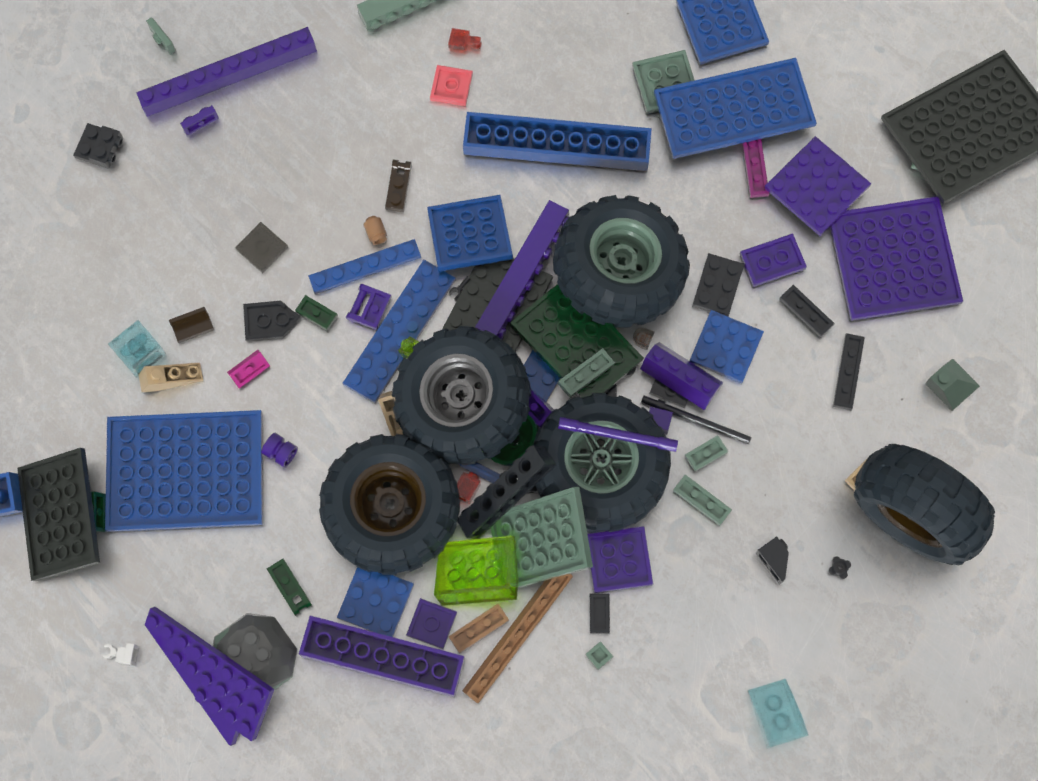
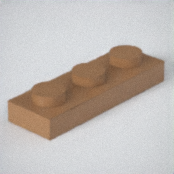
M496 604L448 637L460 654L507 623L509 619L500 605Z

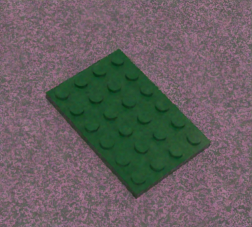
M557 284L510 322V326L560 379L603 348L615 362L614 366L577 392L576 396L581 398L590 396L592 393H606L642 362L644 357L612 324L605 323V325H601L592 321L593 318L586 313L580 314L572 307V301L569 297L566 298Z

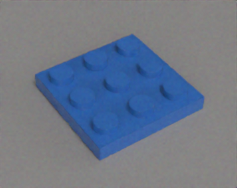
M711 310L689 361L742 384L764 331Z
M357 567L337 619L371 632L393 637L414 583L393 575H383L373 571L368 572Z

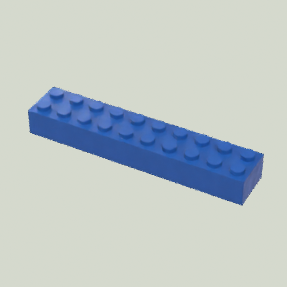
M467 112L463 153L464 155L648 171L652 128Z

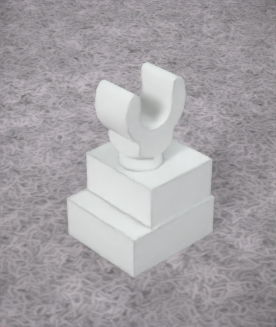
M126 643V648L118 647L117 649L109 644L104 645V647L110 648L111 652L108 655H102V657L106 659L116 657L115 662L130 666L136 665L139 646Z

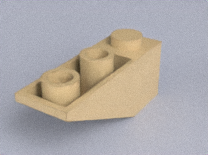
M200 362L145 366L138 374L142 392L162 391L203 381Z

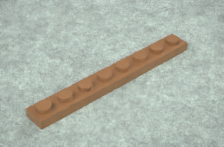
M571 574L543 582L462 690L476 703L480 702L573 576Z

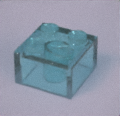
M139 320L108 343L136 378L145 366H152L166 354Z

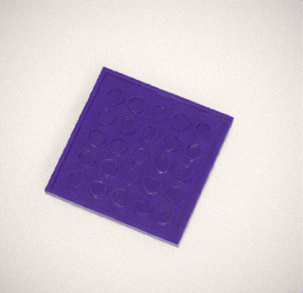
M937 196L846 210L830 226L851 321L963 303L941 203Z

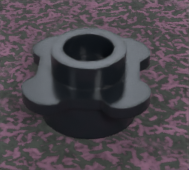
M836 556L832 559L833 564L829 568V573L831 575L836 574L841 579H845L848 576L847 571L851 567V562Z

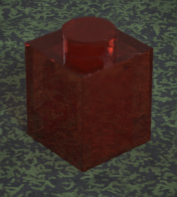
M466 472L462 473L457 482L460 500L471 504L481 486L479 476L472 472L468 474Z

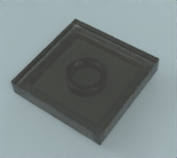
M260 222L235 249L263 274L288 248V245Z

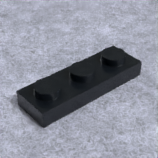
M794 285L779 299L820 338L835 324Z

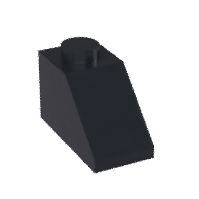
M776 536L758 549L756 555L780 585L786 579L789 552L783 539L779 540Z

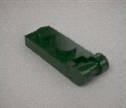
M284 559L267 568V571L295 616L303 608L312 606ZM300 596L301 601L295 604L293 599Z

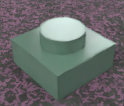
M601 641L585 654L597 670L614 657Z

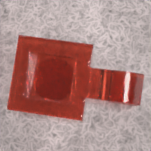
M452 28L448 46L449 48L467 50V46L481 49L482 42H480L481 37L470 36V31Z

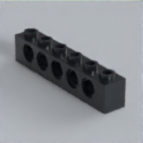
M533 445L525 450V454L516 459L507 471L500 474L499 479L490 484L482 495L474 499L473 504L461 512L457 522L467 538L479 539L556 466L544 446Z

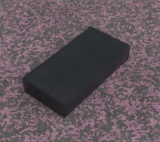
M590 594V634H610L609 594Z

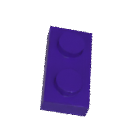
M211 105L210 107L202 108L199 113L193 116L186 117L180 124L188 136L219 119L213 105Z

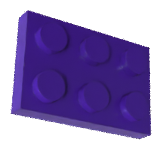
M793 233L740 251V256L753 287L807 268Z

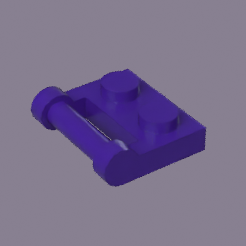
M360 284L358 288L359 293L351 311L347 313L346 319L377 330L392 296L378 289ZM366 294H370L362 315H357Z

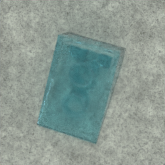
M786 679L748 690L767 749L808 736L803 717Z

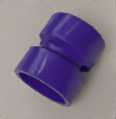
M275 432L267 439L261 453L269 459L275 458L277 464L286 468L295 457L298 447L289 441L285 442V439Z

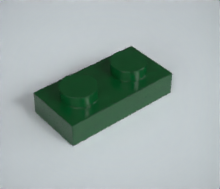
M307 295L304 296L295 309L296 313L327 331L338 316L336 312Z

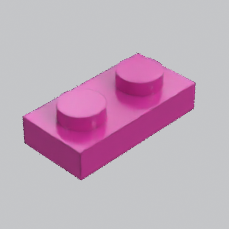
M256 350L227 373L240 389L270 365L261 352Z

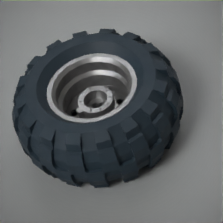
M459 326L458 329L448 330L445 328L433 333V337L425 341L422 339L412 347L414 349L407 359L404 358L398 368L399 375L397 380L393 382L392 397H395L393 412L396 422L403 431V435L408 436L410 441L418 444L421 443V446L428 449L431 454L444 458L449 465L451 463L471 465L485 458L491 459L501 453L500 450L504 446L515 440L520 434L519 429L522 423L527 420L530 410L529 397L531 396V387L525 366L509 344L487 330L481 331L474 327ZM461 374H465V379H459L458 377ZM481 383L482 387L480 389H476L478 384ZM444 384H448L446 390L442 389ZM465 394L467 398H464V401H461L460 398L463 397V395ZM475 403H482L481 408H475ZM443 404H448L446 410L442 409ZM464 412L465 417L460 419L461 414Z

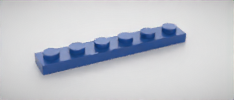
M415 239L308 276L314 293L318 294L419 259L421 254Z

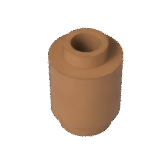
M376 216L368 217L363 225L369 241L373 245L384 243L387 240V233L381 218Z

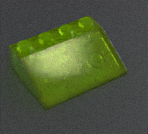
M515 536L447 542L444 550L438 555L434 596L441 606L517 600L518 570Z

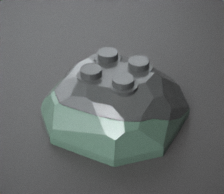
M246 613L214 636L213 647L274 688V690L293 677L297 648L275 617Z

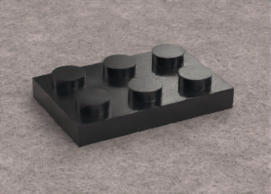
M708 253L692 307L709 312L713 310L729 317L744 263Z

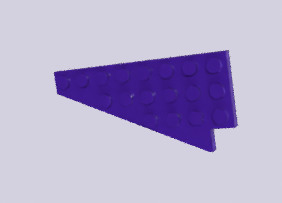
M157 607L150 608L145 622L146 628L228 745L236 744L239 733L250 741L255 740L272 698L274 688Z

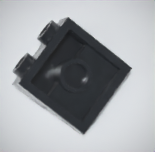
M87 123L73 156L76 159L109 169L110 165L115 162L118 147L122 146L123 136L118 130Z

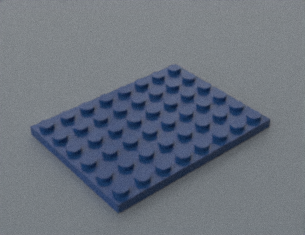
M262 411L107 417L105 531L263 525Z

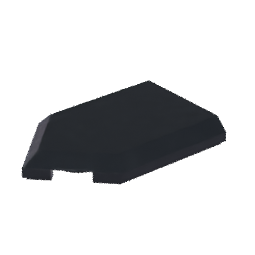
M281 300L243 304L245 340L284 337L299 321L301 316L291 310Z

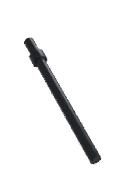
M643 395L641 400L644 404L673 412L675 416L747 444L750 443L752 438L665 404L666 401L655 400Z

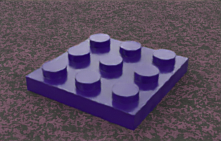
M644 526L614 532L605 531L587 534L593 564L591 574L594 593L653 585Z

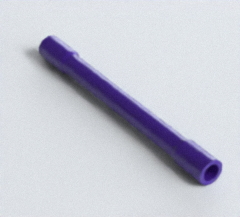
M560 417L558 429L583 432L653 446L676 452L678 440L654 437L579 422L578 420Z

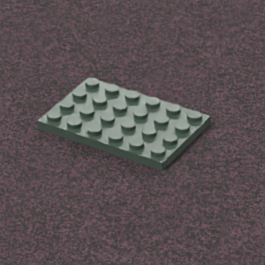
M572 487L514 506L491 527L501 592L593 567L579 487Z

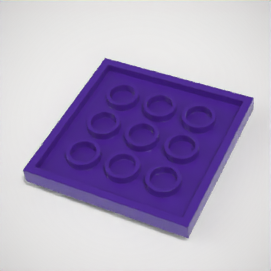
M815 136L765 185V189L815 233L821 236L871 186V183Z

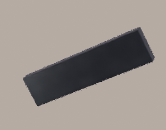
M845 334L833 407L846 410L853 409L865 339L863 336Z

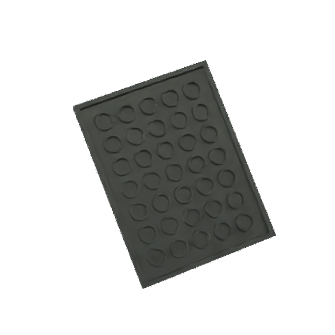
M1005 49L881 116L883 123L943 205L1038 153V92Z

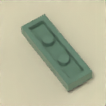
M602 348L560 379L557 384L571 398L614 366L615 362Z
M686 474L673 489L676 494L719 526L732 511L731 508Z

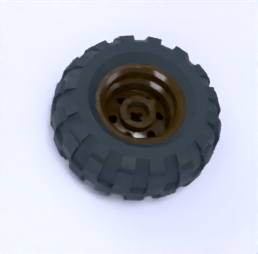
M380 434L370 436V439L361 443H354L346 449V452L339 459L334 460L328 469L325 481L321 485L319 513L328 539L344 559L368 572L373 571L383 575H397L399 572H411L423 567V564L432 558L435 559L444 550L445 545L452 538L457 527L460 512V496L457 481L450 466L444 458L431 454L428 449L421 446V443L418 444L410 441L408 436L401 434L384 436ZM389 482L391 484L390 487H383L384 483ZM408 489L409 494L403 495L402 490ZM371 494L375 495L373 501L368 500V496ZM389 502L394 505L393 509L388 508L387 504ZM411 508L412 513L406 514L405 510ZM378 514L377 520L371 519V515ZM391 520L397 522L395 527L389 525Z
M889 444L872 453L856 476L854 498L871 521L904 546L929 559L950 565H963L965 561L976 557L992 536L995 510L988 498L962 473L924 451L905 445Z

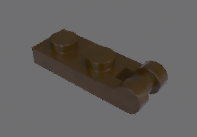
M393 159L385 204L386 210L404 212L412 162L406 161L403 163ZM398 169L404 170V174H397Z

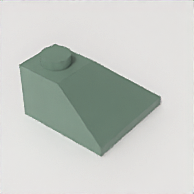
M954 359L943 365L925 383L951 411L980 387Z

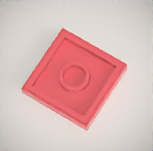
M437 65L430 101L466 106L473 71Z

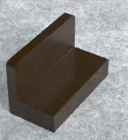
M205 307L169 320L178 343L214 330Z

